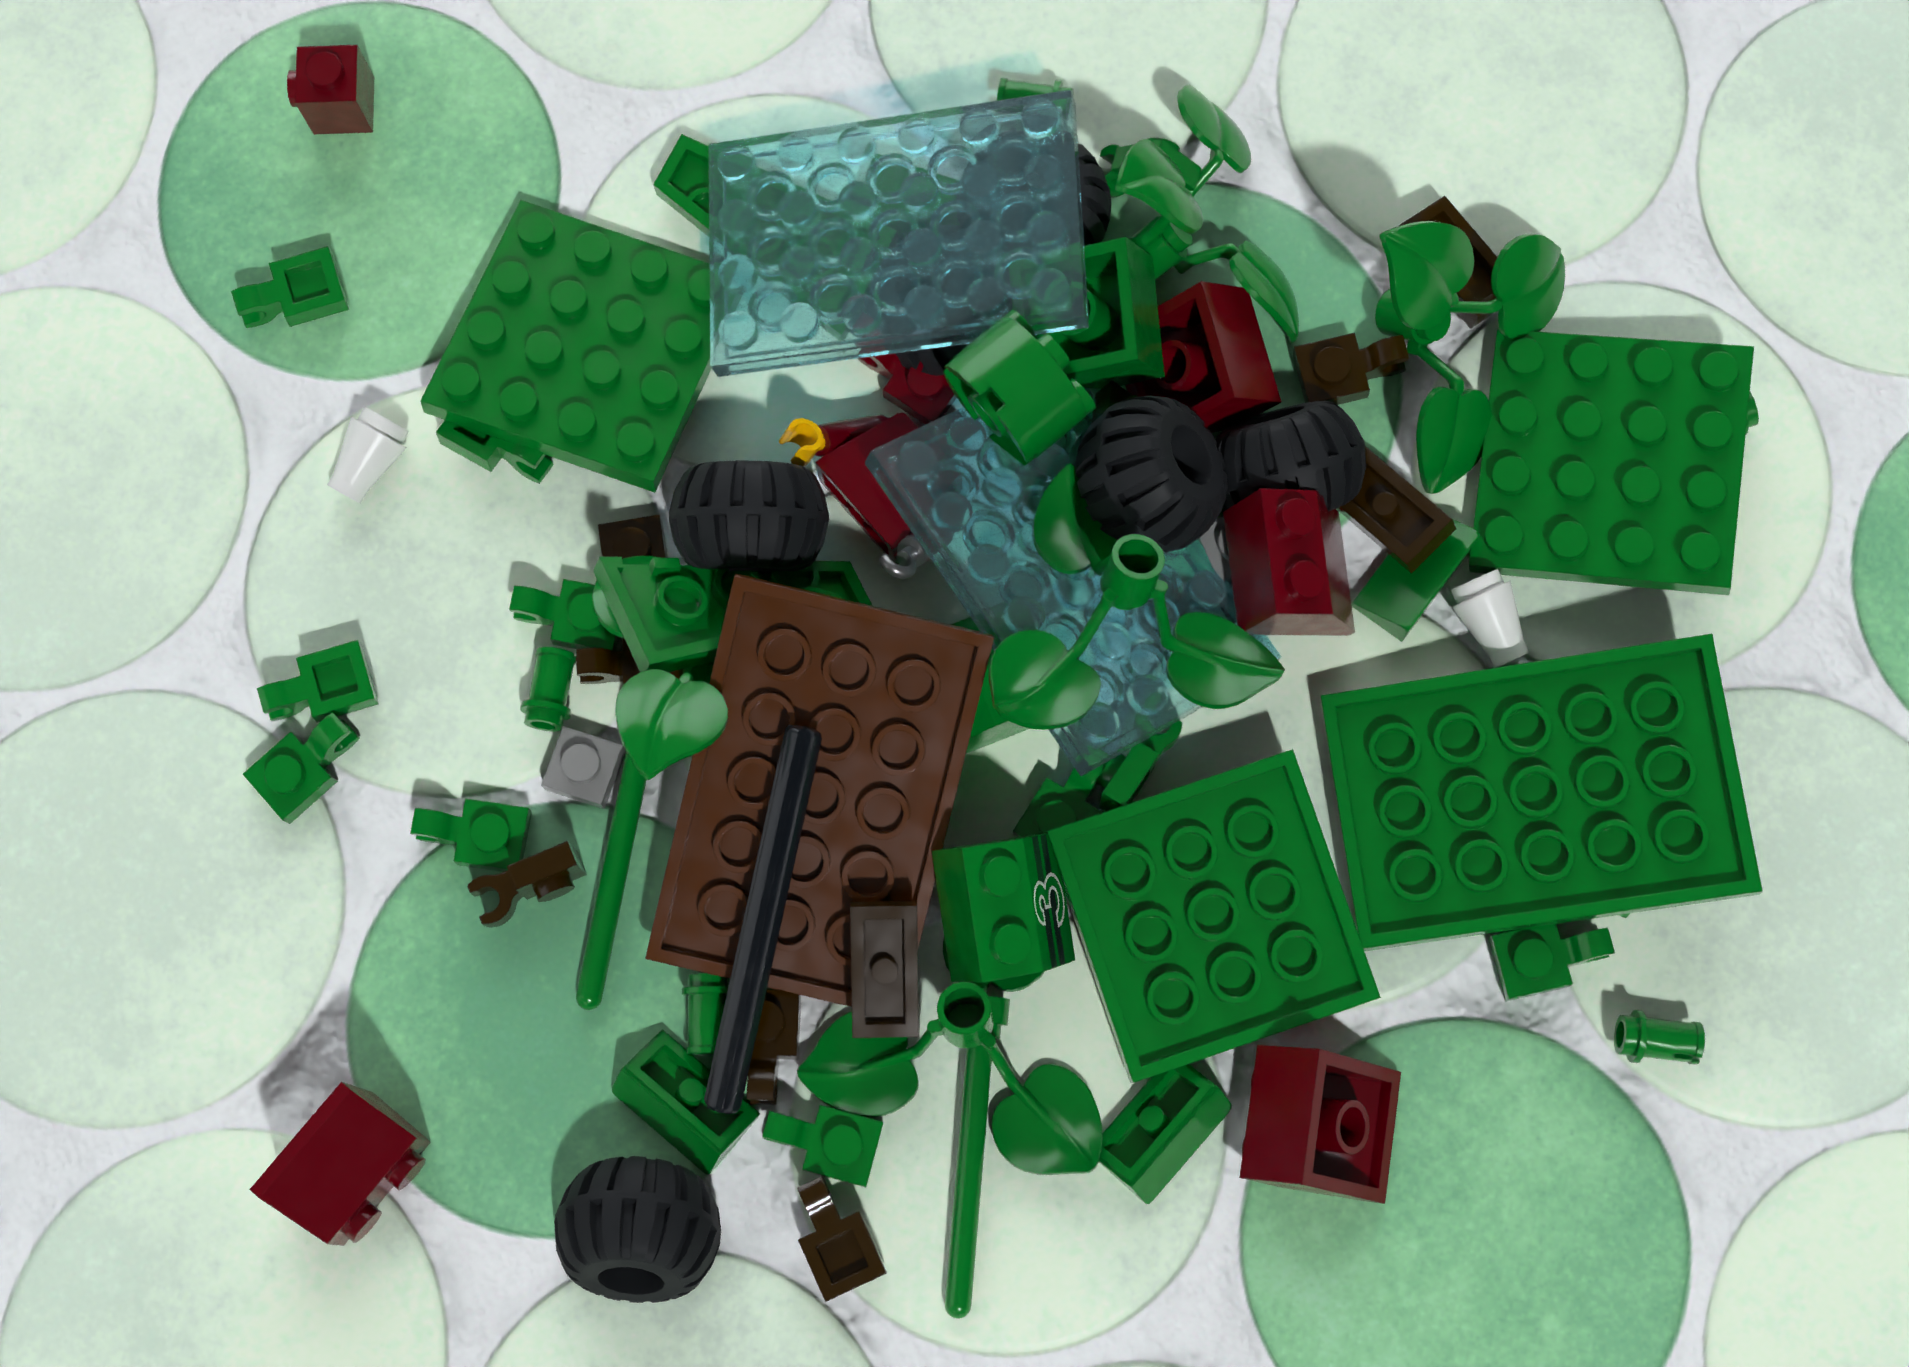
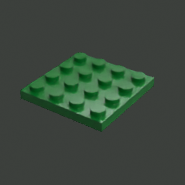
M520 200L420 400L423 412L513 444L534 448L544 453V455L655 493L747 292V276Z
M1497 329L1489 393L1492 417L1484 437L1473 529L1479 532L1481 536L1471 548L1469 571L1487 574L1498 569L1501 575L1729 595L1754 346L1530 331L1524 338L1516 340L1504 337L1500 330Z
M1293 749L1046 832L1050 839L1064 891L1130 1083L1150 1078L1381 998Z

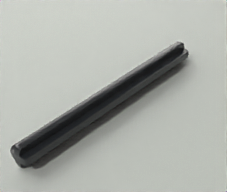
M788 725L784 731L704 1096L707 1108L719 1113H738L742 1105L822 742L821 733L816 729L806 726Z

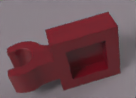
M872 327L858 345L857 349L861 351L858 360L871 370L889 379L883 388V397L930 429L941 421L957 398L944 375L934 376L921 372L923 368L921 361L917 369L911 367L909 370L903 367L895 353L894 345L887 347L880 331Z

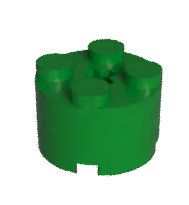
M1014 309L1005 316H1002L944 366L946 368L943 371L944 377L974 421L980 417L993 432L989 436L991 441L1006 456L1022 467L1039 457L1096 409L1094 400L1084 387L1075 379H1069L1063 371L1070 364V360L1062 347L1047 333H1044L1037 339L1027 321Z

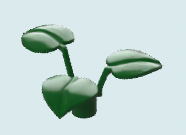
M1185 85L1178 91V108L1193 134L1205 146L1211 149L1209 162L1200 172L1196 190L1189 191L1185 188V180L1180 169L1160 147L1147 139H1142L1135 143L1123 158L1115 190L1142 200L1161 216L1155 217L1129 239L1153 257L1155 280L1173 266L1180 274H1183L1195 265L1218 258L1228 259L1230 269L1238 282L1276 320L1289 336L1290 344L1297 340L1299 333L1296 299L1284 273L1261 249L1249 241H1244L1238 248L1232 243H1227L1188 255L1187 247L1193 243L1191 234L1198 232L1203 225L1202 212L1194 199L1195 194L1221 166L1223 160L1236 172L1243 173L1251 164V152L1245 136L1236 123L1191 85Z
M1420 221L1389 229L1379 235L1388 262L1390 289L1383 293L1377 303L1375 311L1377 328L1382 334L1387 336L1403 335L1404 340L1408 341L1407 352L1419 356L1449 384V388L1437 387L1429 392L1418 416L1416 432L1417 459L1421 482L1426 493L1435 494L1441 492L1464 476L1478 463L1482 457L1484 437L1492 417L1490 403L1486 395L1476 389L1464 390L1462 377L1427 348V345L1442 339L1446 335L1451 323L1450 313L1491 314L1498 311V325L1501 334L1506 338L1516 340L1524 338L1530 331L1540 332L1545 328L1557 311L1563 295L1565 262L1561 254V248L1543 235L1523 234L1515 237L1503 247L1495 261L1491 277V286L1496 298L1486 302L1459 301L1457 292L1468 283L1474 268V255L1470 239L1460 228L1441 222Z
M1068 464L1055 476L1044 491L1034 516L1032 537L1035 548L1048 565L1063 574H1078L1091 567L1096 575L1101 576L1100 587L1103 595L1078 639L1068 651L1056 636L1040 630L1016 632L1009 635L999 644L991 658L989 684L993 708L997 710L1001 717L1019 726L1041 730L1065 727L1083 718L1092 709L1098 698L1101 680L1098 673L1092 667L1078 660V658L1086 650L1111 607L1120 610H1132L1143 606L1150 598L1153 599L1160 643L1165 649L1172 651L1166 663L1167 678L1171 685L1190 702L1211 709L1229 708L1245 702L1260 691L1276 683L1282 677L1285 671L1284 667L1261 642L1236 624L1218 615L1205 612L1186 613L1177 620L1172 635L1165 600L1168 584L1165 581L1158 580L1165 564V556L1161 547L1153 539L1140 534L1125 535L1117 540L1100 530L1102 524L1098 521H1093L1085 508L1087 503L1084 498H1081L1077 481L1080 478L1076 476V467Z
M633 556L623 558L622 561L623 564L650 565L654 556ZM596 579L592 596L594 613L606 630L620 638H624ZM800 588L820 594L845 599L836 593L821 588ZM714 662L685 668L679 679L671 673L659 669L642 671L631 677L620 689L615 709L619 736L632 763L646 780L652 779L670 765L701 752L712 745L724 732L728 723V708L719 690L709 684Z
M944 938V939H943V956H944V961H945L946 968H947L948 971H949V964H948V958H947L946 944H945V938ZM1044 972L985 983L958 982L950 985L942 992L937 1003L939 1019L930 1021L926 1032L914 1046L909 1048L908 1037L852 1038L851 1011L837 1019L824 1032L811 1054L797 1069L800 1081L813 1095L825 1104L837 1110L863 1117H878L896 1112L916 1095L919 1081L916 1070L910 1060L922 1056L938 1036L944 1035L947 1041L960 1048H973L982 1045L1004 1082L1014 1093L998 1104L992 1119L994 1142L1006 1161L1024 1172L1037 1175L1090 1173L1098 1166L1103 1141L1102 1123L1096 1102L1086 1084L1075 1073L1064 1067L1044 1064L1033 1070L1023 1086L1016 1078L999 1049L995 1037L991 1034L993 1014L990 998L986 993L989 984L991 983L996 988L1006 992L1020 991L1040 979Z

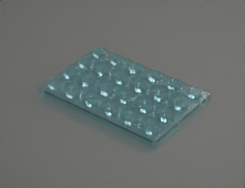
M1058 91L709 144L710 366L716 375L721 377L970 344L1012 309L1016 310L1027 321L1035 335L1089 328L1076 103L1072 91Z
M1084 388L1095 401L1092 391L1089 388ZM964 407L871 450L865 461L869 471L981 632L994 635L992 645L994 652L999 644L1009 635L1024 630H1040L1053 634L1061 640L1068 651L1078 639L1103 595L1100 587L1101 576L1096 575L1091 567L1081 573L1070 575L1056 571L1038 554L1032 537V526L1039 501L1050 482L1066 465L1072 464L1076 467L1077 450L1091 424L1093 411L1039 457L1033 459L1024 467L1016 464L1006 456L989 438L993 432L980 417L974 421ZM1198 539L1181 550L1164 552L1165 564L1158 580L1165 581L1168 584L1165 600L1171 634L1173 635V629L1179 617L1192 612L1218 615L1237 625L1233 588L1228 581L1224 582L1213 569ZM1152 598L1143 606L1132 610L1110 608L1086 650L1078 658V660L1092 667L1100 676L1101 687L1094 706L1077 722L1061 728L1048 729L1081 777L1202 708L1184 698L1167 678L1166 663L1172 651L1165 649L1160 643ZM1252 635L1277 660L1282 657L1266 635Z

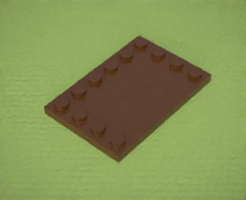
M736 573L709 682L724 697L728 708V723L724 732L712 745L692 755L645 959L731 978L784 731L788 725H801L816 729L821 733L822 742L768 988L852 1007L851 902L917 901L919 948L935 882L932 851L943 849L994 635Z

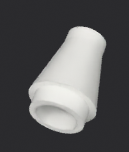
M365 406L358 419L351 416L334 473L327 485L354 501L361 503L370 488L405 451L407 447L403 446L402 443L409 431Z
M1498 569L1451 590L1457 602V605L1452 607L1489 656L1494 668L1529 653L1522 634L1511 580L1504 583Z

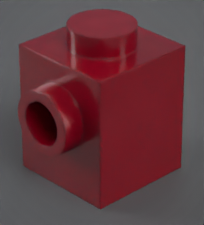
M358 45L297 47L296 70H289L287 75L288 98L292 107H298L314 135L373 133L374 76Z

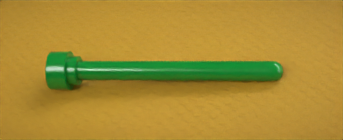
M627 752L576 994L578 1005L585 1010L597 1008L602 1001L647 781L636 769Z
M989 996L993 1014L991 1034L995 1039H1000L1001 1026H1008L1010 999ZM982 1045L966 1048L945 1295V1310L951 1317L957 1319L968 1315L972 1304L992 1064L990 1056Z

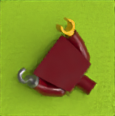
M903 412L897 413L890 418L880 414L819 425L811 420L799 418L793 420L779 438L778 442L782 445L786 442H793L801 447L790 460L792 464L805 467L814 455L821 457L815 462L819 481L884 553L879 561L882 568L891 576L898 579L912 577L917 567L923 565L951 543L962 508V502L959 496L961 492L960 475L950 461L973 442L967 430L953 415L948 414L925 434Z

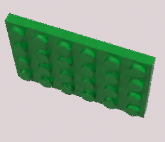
M1712 633L1320 695L1358 935L1364 951L1760 895L1763 891Z

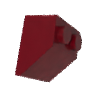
M1205 281L1196 283L1158 306L1165 377L1125 385L1126 390L1132 395L1167 397L1183 403L1204 421V427L1210 430L1211 433L1222 431L1238 422L1251 419L1282 402L1249 293L1243 287Z
M1260 488L1223 512L1237 626L1250 635L1349 636L1355 633L1339 512L1336 509L1328 512L1322 495L1320 497L1317 490Z
M1257 1045L1255 1066L1251 1078V1095L1246 1132L1242 1144V1162L1239 1178L1281 1188L1385 1204L1401 1072L1319 1048Z
M341 1082L249 1190L259 1199L326 1244L344 1246L349 1239L356 1243L379 1220L382 1212L377 1206L393 1187L398 1190L403 1189L420 1172L426 1162L421 1153L431 1142L376 1094Z

